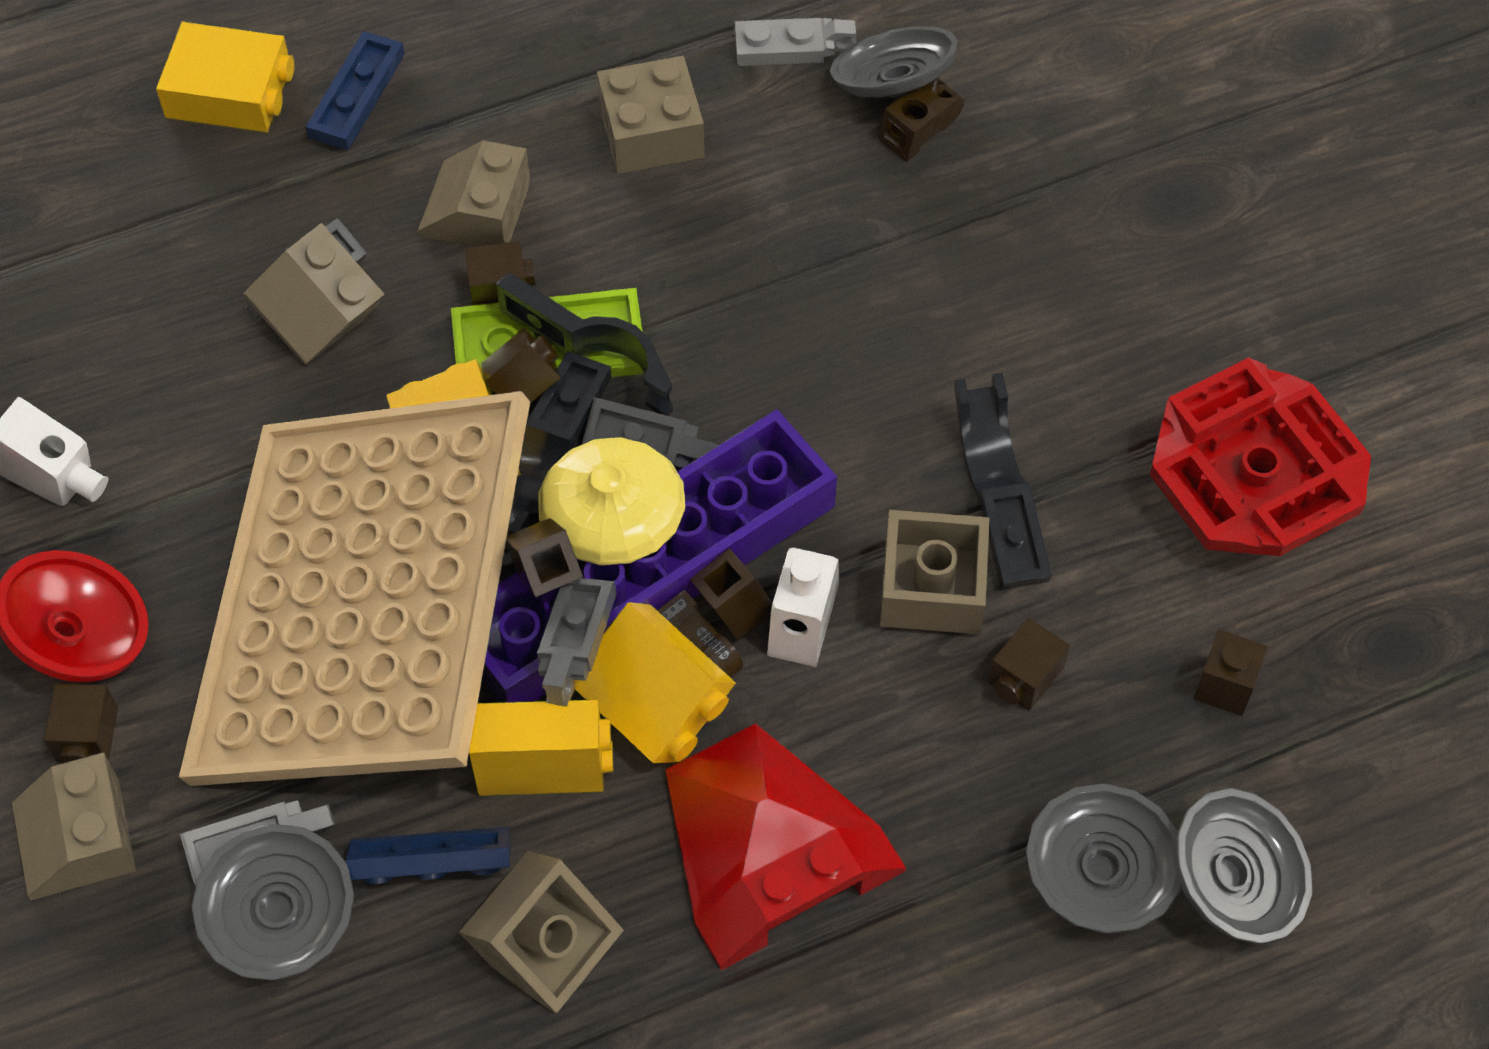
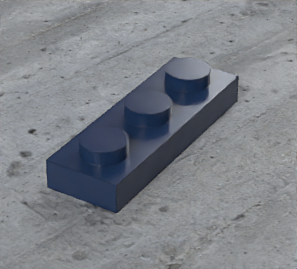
M362 32L305 126L309 139L345 150L350 149L405 55L402 42L369 32Z
M510 827L351 839L346 864L348 865L351 880L363 879L364 882L370 884L384 883L396 876L416 875L420 879H436L446 875L447 872L469 871L475 875H488L499 871L500 868L510 867Z

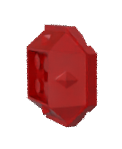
M1248 357L1168 397L1149 475L1206 550L1282 556L1362 513L1367 498L1371 455L1312 383L1287 373L1267 369L1266 364ZM1252 468L1257 469V470H1262V471L1265 472V473L1257 472V471L1253 470Z

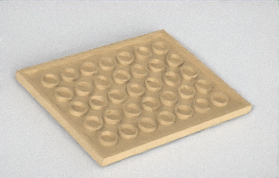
M522 391L263 425L179 774L181 780L189 786L467 766L530 401Z

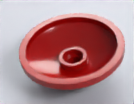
M65 550L35 553L15 563L7 570L0 581V636L7 647L21 661L43 674L73 682H92L107 679L128 668L136 660L146 642L149 626L148 614L139 592L122 573L95 557Z

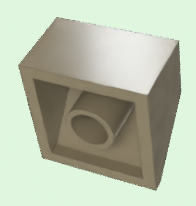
M482 140L444 160L421 220L418 236L471 247L510 242L531 183L527 149Z
M320 223L289 247L243 293L246 300L305 366L374 312L385 295L323 223Z
M104 753L50 767L12 802L27 895L30 901L136 871L119 780Z
M527 851L459 933L493 969L548 1010L558 1013L622 934L624 929L561 859Z

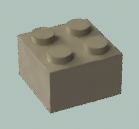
M684 56L597 71L599 107L617 174L704 158V122Z
M889 510L880 626L980 634L986 607L990 518Z

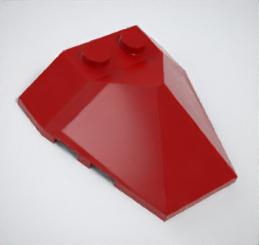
M756 723L665 769L695 927L721 971L768 946V930L852 885H854L861 896L906 871V866L878 823Z

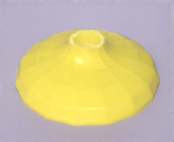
M622 437L594 439L569 450L548 471L538 493L539 521L542 522L552 518L566 530L576 559L600 566L632 563L658 551L676 533L686 509L684 484L671 461L645 443Z

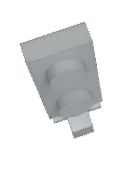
M803 18L735 21L737 65L824 63V57L834 55L835 52H843L848 47L856 44L857 38L855 20Z
M298 800L287 804L284 801L180 834L194 884H197L198 876L214 852L243 831L270 824L304 827L313 832L335 825L329 804L302 812Z

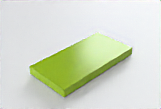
M636 288L549 297L581 319L593 316L616 317L636 325L642 331ZM499 303L451 308L456 364L467 363L476 359L481 367V363L521 331L524 326L502 313ZM526 328V330H527L535 339H537V338L539 337V336H537L536 334H534L533 332H531L530 330H528V329ZM553 346L559 355V358L555 361L558 368L565 353ZM600 351L582 355L583 357L611 366V377L645 374L638 363L623 354Z

